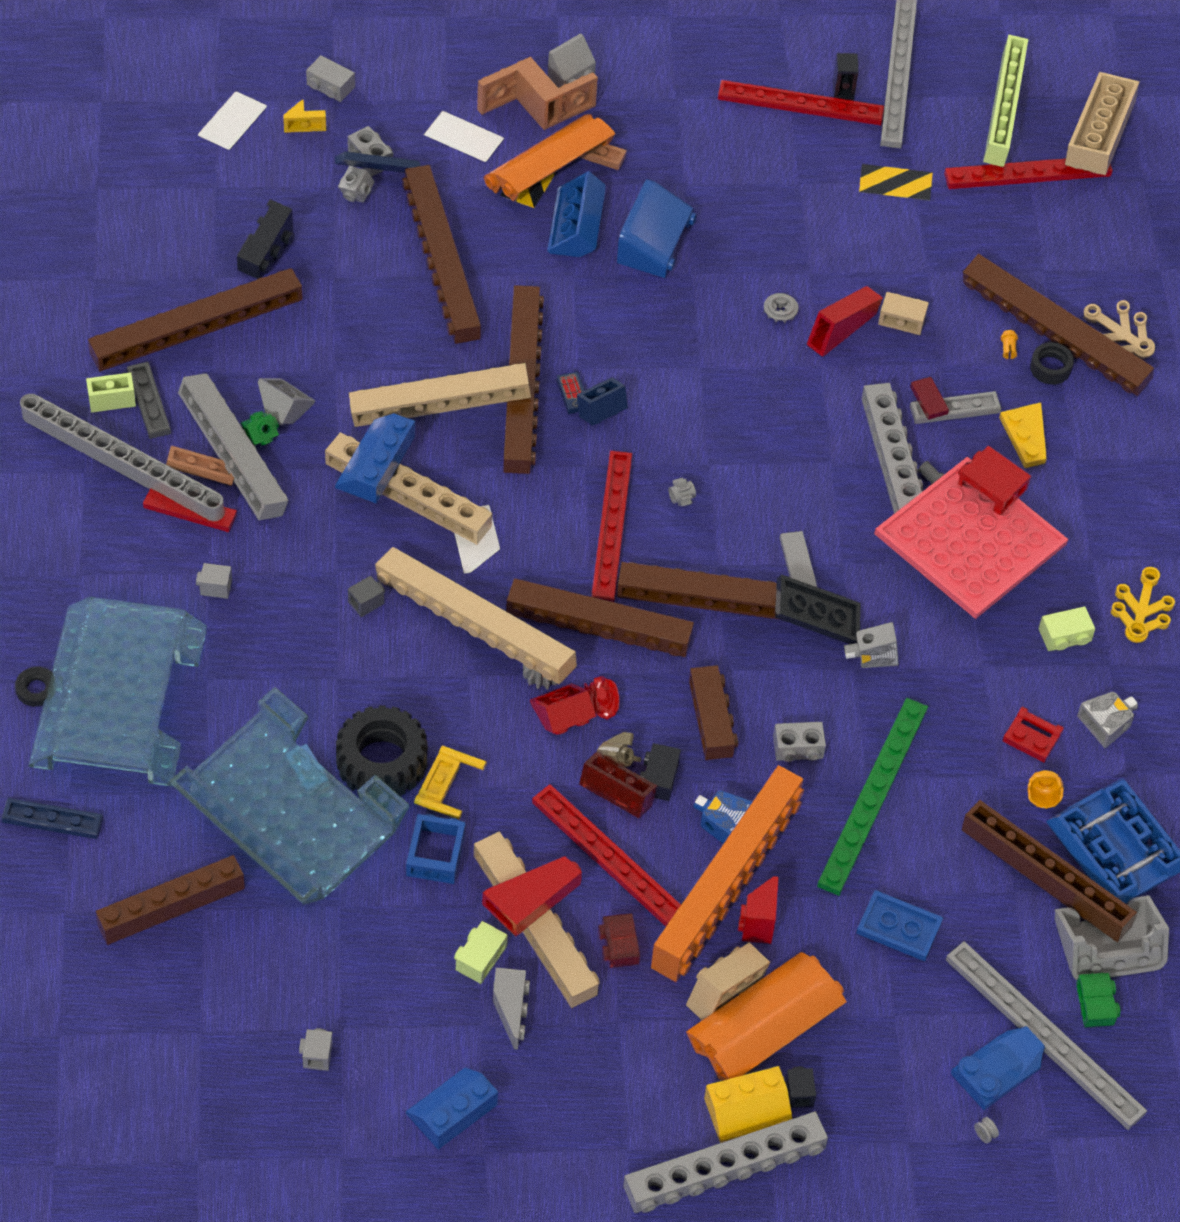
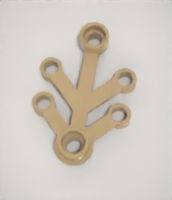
M1121 300L1117 303V313L1120 315L1121 326L1102 314L1098 305L1089 304L1085 307L1084 319L1087 322H1099L1114 332L1103 335L1114 342L1127 341L1131 345L1122 347L1132 354L1135 353L1139 358L1146 359L1153 355L1155 344L1151 339L1147 338V316L1145 313L1138 312L1134 315V324L1138 328L1137 338L1130 330L1128 315L1130 304L1127 301ZM1126 306L1127 309L1121 310L1120 307ZM1089 310H1096V312L1089 313ZM1137 318H1143L1144 321L1139 322ZM1146 345L1148 348L1142 349L1140 346Z

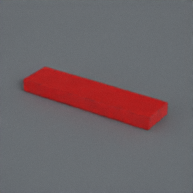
M150 488L143 502V508L225 532L230 531L237 517V510L224 507L225 513L223 518L218 521H210Z

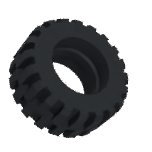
M379 705V708L374 709L372 706L367 707L362 713L359 710L352 714L353 719H346L343 727L339 729L337 734L336 764L342 781H347V786L351 790L357 789V794L364 797L366 794L371 795V799H378V797L392 799L393 795L402 796L405 794L406 789L410 791L416 787V781L422 780L424 771L427 768L428 741L426 740L425 730L421 728V723L416 718L412 719V714L407 711L402 713L400 708L392 706L390 709L386 708V705ZM389 742L401 748L403 754L391 762L376 763L363 757L360 752L372 743Z

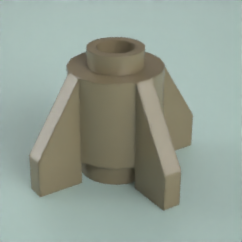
M622 732L603 742L597 749L599 763L616 780L626 781L628 769H625V767L630 766L633 761L641 762V757L634 756L632 748L627 746L632 745L633 733Z

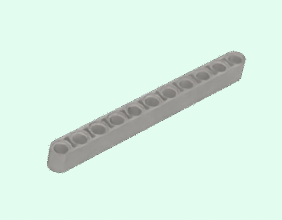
M26 394L21 398L22 417L24 421L137 483L156 490L210 521H218L223 518L225 513L223 497L216 491L35 394Z

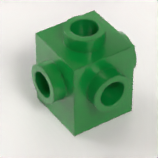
M263 411L250 415L251 419L241 422L242 429L245 430L247 437L253 445L259 443L261 445L268 444L273 441V437L279 435L277 431L279 425L276 418L271 414L263 413Z

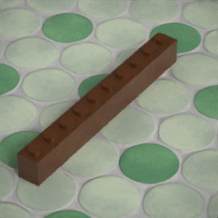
M430 165L405 169V178H402V187L404 191L407 190L408 192L406 195L408 206L413 208L411 210L413 222L418 224L416 226L418 238L423 240L421 242L423 254L428 256L426 258L428 270L433 272L431 278L433 286L438 288L436 290L438 302L443 304L441 308L443 319L448 320V335L453 336L455 344L480 340V321Z
M979 253L963 271V282L967 288L978 291L985 300L993 301L1002 311L1010 312L1020 323L1028 324L1037 334L1045 335L1052 343L1065 346L1071 351L1074 358H1080L1092 370L1097 369L1103 373L1107 380L1115 381L1121 385L1122 389L1127 393H1133L1138 396L1153 379L1154 367Z
M292 268L279 271L267 277L259 278L244 285H239L224 292H219L204 299H199L184 306H178L164 313H158L144 320H138L135 323L89 338V353L99 372L302 301V285Z
M514 285L509 366L513 364H526L531 398L507 402L503 473L530 474L531 465H535L536 452H531V449L536 447L537 434H532V429L537 430L538 416H533V412H538L539 399L534 398V394H539V381H535V377H540V364H536V360H541V347L537 346V342L541 343L542 329H538V325L542 326L543 312H539V309H543L544 296L540 295V287Z

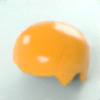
M1048 770L1035 772L1028 782V799L1039 808L1048 809L1057 806L1063 798L1064 791L1061 777L1055 772Z

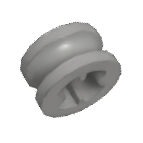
M984 1117L982 1123L977 1122L974 1125L978 1137L984 1143H989L992 1138L999 1136L996 1125L988 1117Z

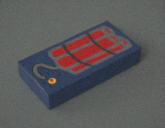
M578 371L557 375L556 381L568 414L579 412L577 394L585 390Z

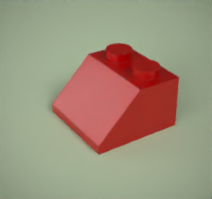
M573 683L530 699V703L545 730L553 734L555 733V735L567 732L568 728L574 725H585L590 722L589 719L596 717L588 690Z
M773 876L747 895L746 905L741 904L738 931L742 932V941L771 944L776 921L778 877Z

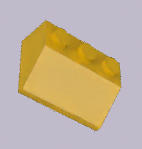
M779 1066L706 1085L704 1100L720 1143L792 1119L788 1090Z

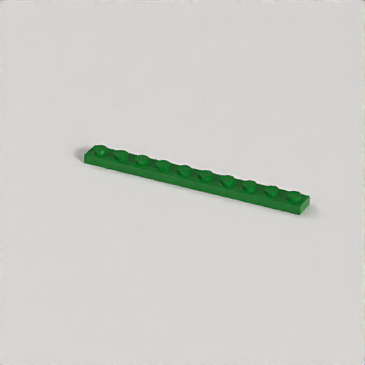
M909 698L905 699L818 881V888L840 896L926 715L927 705Z

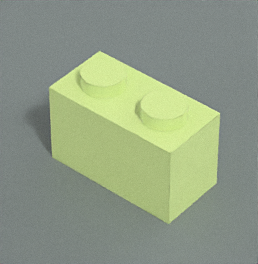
M131 373L86 378L91 412L136 407Z
M1080 607L1042 616L1039 631L1048 651L1064 650L1070 646L1085 645L1091 642L1095 627L1086 607Z
M482 921L477 928L474 927L470 931L466 945L464 947L460 946L454 956L456 971L482 984L506 949L508 935Z

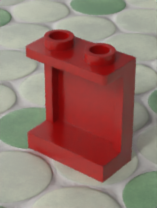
M987 446L982 452L978 451L968 465L964 464L958 472V485L962 487L967 482L995 502L993 511L998 515H1002L1028 489L1031 475L990 446Z

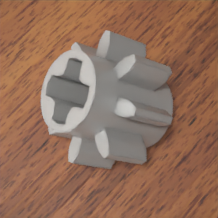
M683 478L673 480L674 486L668 489L672 503H678V506L681 505V507L692 504L691 498L696 497L693 483L691 481L687 482Z

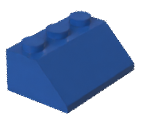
M465 1067L408 1109L406 1115L439 1150L498 1105V1091L482 1073Z

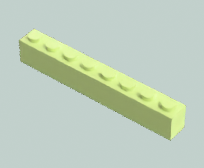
M1008 35L1002 55L983 160L985 163L1004 167L1010 149L1028 39Z

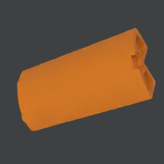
M590 114L583 115L483 177L485 184L495 194L502 188L504 194L510 197L512 201H515L521 192L596 146L602 144L604 147L609 144L615 132L600 118L593 119Z
M800 952L693 1026L686 1033L695 1052L709 1058L718 1079L724 1081L743 1076L845 1004L846 1000L842 994L844 990L838 981L832 979L815 956H808Z

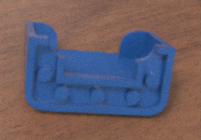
M646 179L621 230L618 241L617 263L665 278L668 271H672L676 259L673 258V252L684 228L688 229L696 221L697 213H694V208L657 182Z

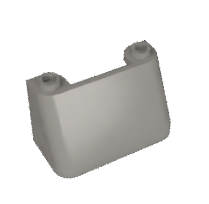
M1150 896L1136 897L1127 903L1137 913L1132 928L1118 943L1088 921L1080 922L1079 914L1075 909H1055V923L1070 972L1076 980L1080 974L1109 973L1110 977L1156 971L1164 967L1168 959L1169 927Z

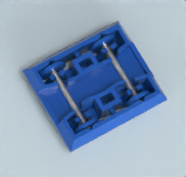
M1123 778L1091 794L1046 821L1085 874L1125 904L1180 873L1179 848ZM1149 838L1153 842L1151 847L1147 844Z

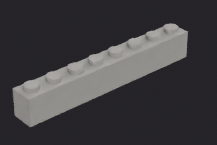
M207 373L183 377L178 391L179 396L219 459L224 461L228 473L233 475V481L258 520L283 516L288 503L286 494L283 493L276 478L272 476L266 463L247 437L245 430L242 429L235 415L227 406L225 399L216 389L214 382L211 381Z

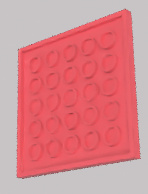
M966 457L875 529L874 534L976 619L1066 546L1068 539L1019 498L1002 515H998L993 511L995 502L967 482L962 487L959 486V470L964 464L968 465L972 461Z

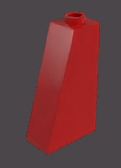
M865 286L820 310L806 345L822 357L877 314L883 297L868 286Z
M566 856L486 889L483 892L482 905L517 937L581 885V868L576 862H571Z

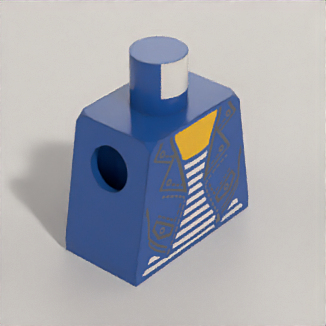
M718 791L712 800L699 795L693 808L703 812L701 827L724 844L752 804V801L724 791Z

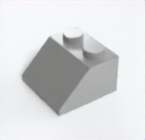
M581 33L549 52L548 77L558 88L579 79L581 76L592 72L595 74L596 61Z

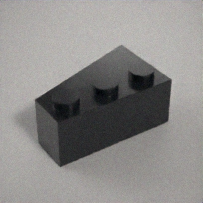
M271 199L267 203L269 209L264 218L260 216L257 220V223L260 225L255 234H249L237 255L238 271L256 279L262 278L265 273H269L272 264L276 259H280L283 250L293 242L295 237L293 233L292 209Z

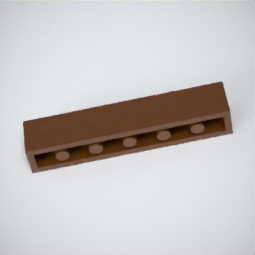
M232 855L96 910L98 927L106 944L109 945L244 890V874L235 856Z

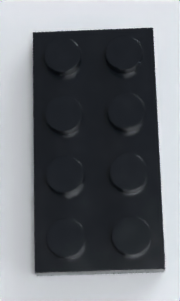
M782 574L777 578L775 618L848 644L857 643L856 632L860 631V602Z

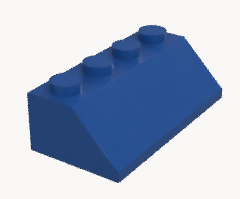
M590 171L558 187L547 252L550 254L582 257L596 249L606 185Z
M395 413L374 419L335 484V488L377 504L415 438V421Z

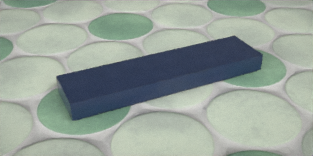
M347 151L335 157V164L401 173H405L407 168L420 166V162L416 160Z
M8 798L1 820L2 823L97 839L103 822V814Z

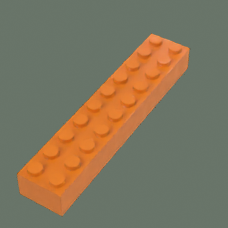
M779 765L777 766L654 943L651 969L674 982H677L681 975L686 976L691 968L692 963L690 962L693 957H699L704 948L703 943L706 938L709 940L712 938L717 929V926H715L717 922L725 919L729 912L728 906L730 903H735L738 900L743 884H749L754 874L752 872L754 868L762 865L767 849H772L775 846L778 833L786 830L790 822L789 817L792 813L795 815L800 809L802 802L799 800L804 793L802 777Z

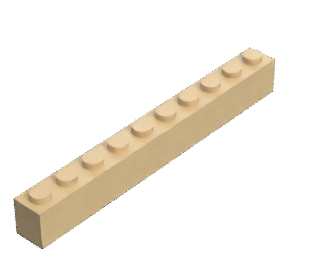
M392 547L375 564L377 579L382 584L389 585L401 595L410 597L418 605L429 608L437 616L448 619L454 626H460L473 637L484 640L490 647L503 651L509 658H515L528 669L539 672L547 680L560 684L577 666L576 652L400 550Z

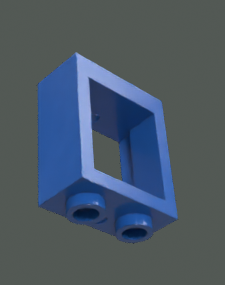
M417 814L406 862V876L454 884L465 838L466 822L456 818H439L432 814ZM422 830L456 836L451 862L416 857Z

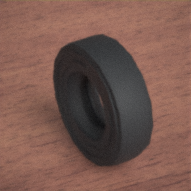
M30 667L18 675L15 681V692L18 699L25 705L32 707L43 706L55 698L58 692V681L54 673L49 669ZM39 680L45 683V690L40 693H31L27 689L32 681Z

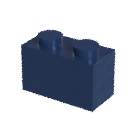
M611 377L577 394L579 417L593 426L627 409L626 386Z

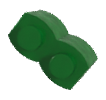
M1109 973L1080 974L1076 981L1084 1027L1114 1025L1117 1017H1120L1119 1003H1115L1113 997L1116 993L1115 981L1110 979Z

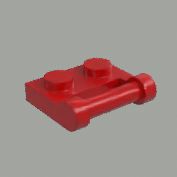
M1022 706L1002 741L1045 763L1061 737L1064 727L1060 725L1055 726L1028 712L1029 709ZM1025 720L1052 735L1048 737L1022 724V722Z

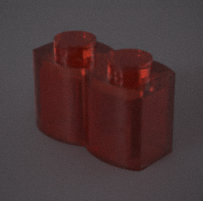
M632 913L603 916L602 924L598 925L599 939H604L605 946H602L603 960L608 961L609 968L639 965L640 952Z

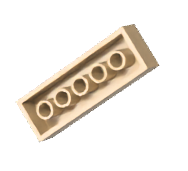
M1099 72L1068 145L1065 165L1106 175L1136 102L1139 81Z

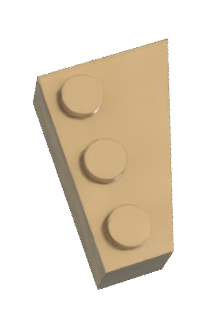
M750 943L741 948L736 947L729 956L725 958L720 957L710 968L704 967L697 974L696 978L698 980L686 1006L701 1020H704L727 1004V1001L736 994L740 995L760 981L770 961Z

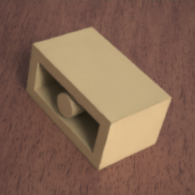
M887 292L881 308L878 325L920 335L929 302Z

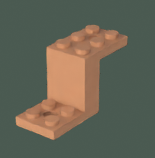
M529 57L478 81L477 110L483 115L517 99L541 128L546 130L596 106L598 77L592 72L558 88L537 63Z

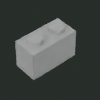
M321 55L306 70L307 85L339 102L355 88L354 72Z

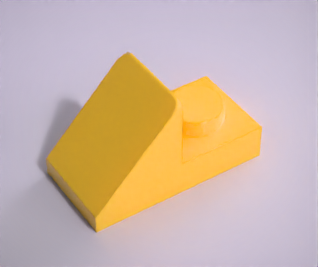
M304 100L298 102L283 115L284 133L326 131L325 110L304 111Z

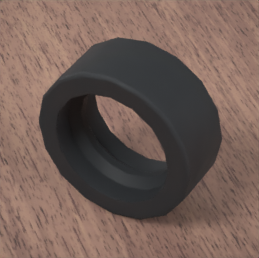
M1052 342L1041 344L1033 352L1030 370L1036 379L1045 384L1056 385L1063 383L1071 374L1073 355L1069 349L1061 344ZM1045 357H1053L1060 360L1065 367L1051 370L1044 367L1039 360Z

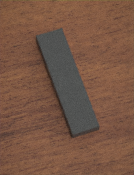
M149 362L127 366V372L132 375L134 394L149 439L171 434Z

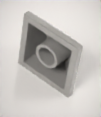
M259 378L258 380L265 413L274 416L279 425L295 423L315 402L314 399L281 378Z

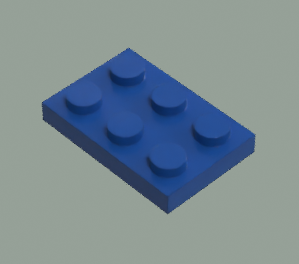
M875 890L856 934L925 961L942 924L943 917Z

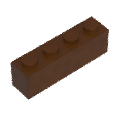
M718 665L690 668L689 685L705 760L733 757L734 748L738 747V738L736 733H732L734 720L732 713L728 714L729 696L724 694L723 688H725L724 674H720Z

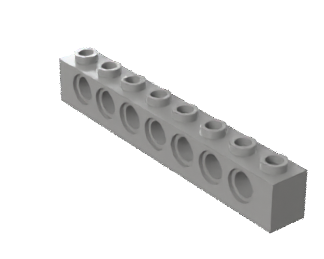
M890 383L866 385L863 388L861 400L895 514L923 492L922 480L917 477V463L912 460V446L906 440V426H902L901 409H897L896 392L892 391Z
M815 1111L625 1175L623 1187L634 1213L641 1211L646 1213L654 1210L658 1205L664 1203L673 1204L688 1195H700L708 1188H721L727 1185L729 1181L735 1179L744 1180L759 1171L768 1172L779 1164L785 1162L786 1164H791L798 1161L800 1157L818 1155L826 1148L828 1137ZM793 1138H800L804 1142L797 1143L793 1141ZM769 1146H777L780 1150L773 1151ZM753 1154L756 1156V1158L749 1159L745 1155ZM722 1162H729V1163H731L733 1166H731V1167H725V1166H723L721 1163H722ZM706 1170L709 1174L701 1175L697 1171ZM674 1178H681V1179H683L685 1182H683V1183H676L673 1179H674ZM651 1186H657V1187H659L661 1190H660V1191H652V1190L649 1189V1187H651Z

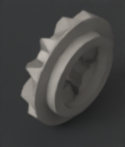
M776 293L770 295L765 300L764 313H767L768 319L773 318L775 322L782 320L785 323L788 319L793 320L794 316L797 315L798 304L790 295ZM777 307H779V308L785 307L784 311H783V310L777 311Z

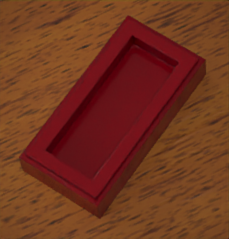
M932 377L911 382L910 388L928 420L948 415L949 409Z

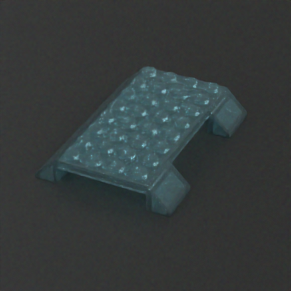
M88 597L68 606L52 669L49 690L43 704L29 760V767L53 770L55 761L120 769L148 773L149 784L172 787L181 743L158 729L174 654L175 664L199 667L207 625L183 609Z
M274 687L257 702L260 711L194 771L188 766L184 767L169 781V784L297 900L305 905L327 897L395 833L410 805L376 775L358 790L359 798L355 796L295 743L308 720V715Z

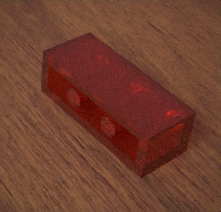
M595 752L584 763L579 785L637 818H640L652 807L657 785L599 752Z

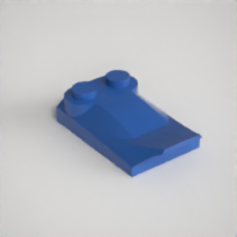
M1027 1026L1007 1030L971 1056L962 1058L959 1064L951 1070V1075L983 1110H986L1040 1070L1045 1046Z

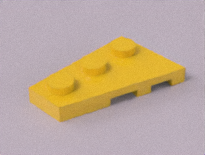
M1041 403L1000 412L999 418L1024 468L1045 464L1046 448Z

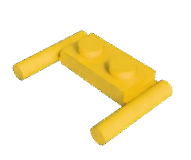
M442 745L414 800V804L460 820L463 811L442 804L460 768V763L484 770L487 761Z

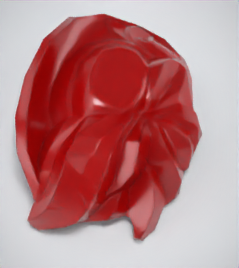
M600 676L595 677L590 686L584 683V689L589 692L595 714L604 719L614 717L619 709V693L615 682Z

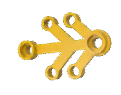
M1146 567L1142 571L1140 580L1143 588L1139 603L1131 594L1128 585L1119 584L1115 591L1116 597L1124 599L1136 617L1134 621L1125 611L1126 607L1122 602L1113 603L1111 614L1122 620L1126 626L1125 635L1127 639L1134 643L1145 641L1148 637V632L1157 628L1167 629L1171 621L1167 614H1159L1157 619L1144 623L1146 617L1161 610L1171 611L1175 604L1173 597L1164 596L1160 601L1148 606L1152 587L1158 584L1160 572L1154 567Z

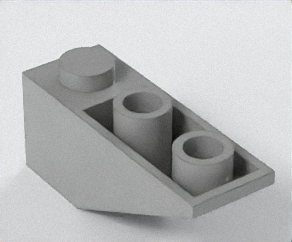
M496 968L493 1003L513 1048L518 1049L519 1040H524L525 1025H521V1017L526 1018L528 1003L523 1002L524 995L529 996L530 980H525V970Z

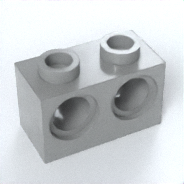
M369 126L348 136L349 152L393 157L392 149L388 145L386 146L381 140L380 135ZM364 168L371 177L384 171Z
M822 722L775 724L773 741L776 761L784 760L791 762L802 759L810 761L823 759L826 745Z

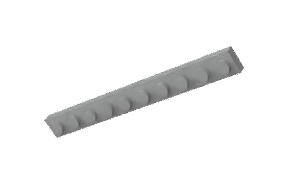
M896 0L880 146L901 148L917 0Z
M965 941L947 955L946 961L1018 1028L1027 1026L1044 1044V1052L1127 1130L1145 1116L1147 1110Z

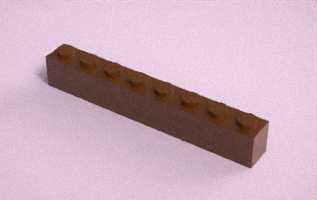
M621 562L617 590L618 598L777 619L775 618L777 583L773 581H759L750 578L708 574L702 571L693 572L679 568L671 569L657 565L649 566L635 562Z
M515 578L506 603V612L514 617H523L538 623H548L559 628L576 630L583 634L597 635L604 639H613L628 645L645 647L653 651L658 650L673 656L686 657L693 634L694 622Z
M979 800L965 814L962 826L963 832L1064 905L1075 909L1082 918L1118 943L1132 928L1137 913L1135 910L987 804Z

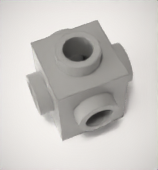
M349 166L344 177L341 178L338 188L346 200L363 203L371 191L374 180L367 170Z

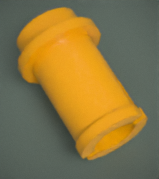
M1006 330L1001 335L1003 357L1009 359V351L1011 359L1017 357L1016 341L1018 340V335L1013 330Z

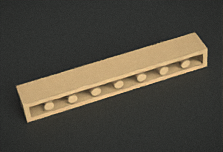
M523 363L350 392L349 398L354 426L359 427L370 425L374 419L394 413L406 418L531 398L526 364Z
M500 831L474 843V857L493 886L526 873L522 859L515 856L511 842L508 838L504 839ZM551 910L547 911L526 928L523 934L570 1007L573 1008L597 996L600 981L594 971H590L587 967L584 954L581 951L578 952L574 947V940L570 933H565L559 916L556 913L553 914Z

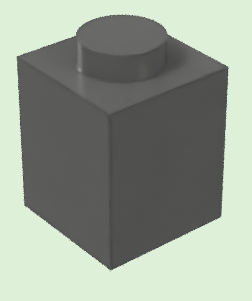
M370 575L348 588V603L360 617H363L384 605V587Z

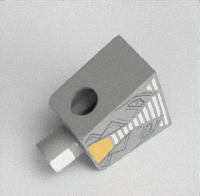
M893 622L856 632L857 643L844 645L846 659L859 657L862 668L899 665Z
M1110 692L1081 703L1077 717L1101 745L1106 748L1130 728L1134 718L1132 711L1136 710L1138 705L1133 697H1128L1122 701L1115 692Z

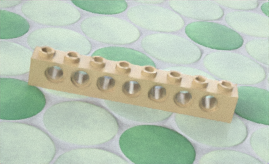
M340 432L325 450L326 464L343 473L360 442ZM401 464L397 467L382 493L386 497L476 545L492 527V513L488 509L470 502L468 498L453 493L449 488L440 486L430 478L414 472L410 467Z

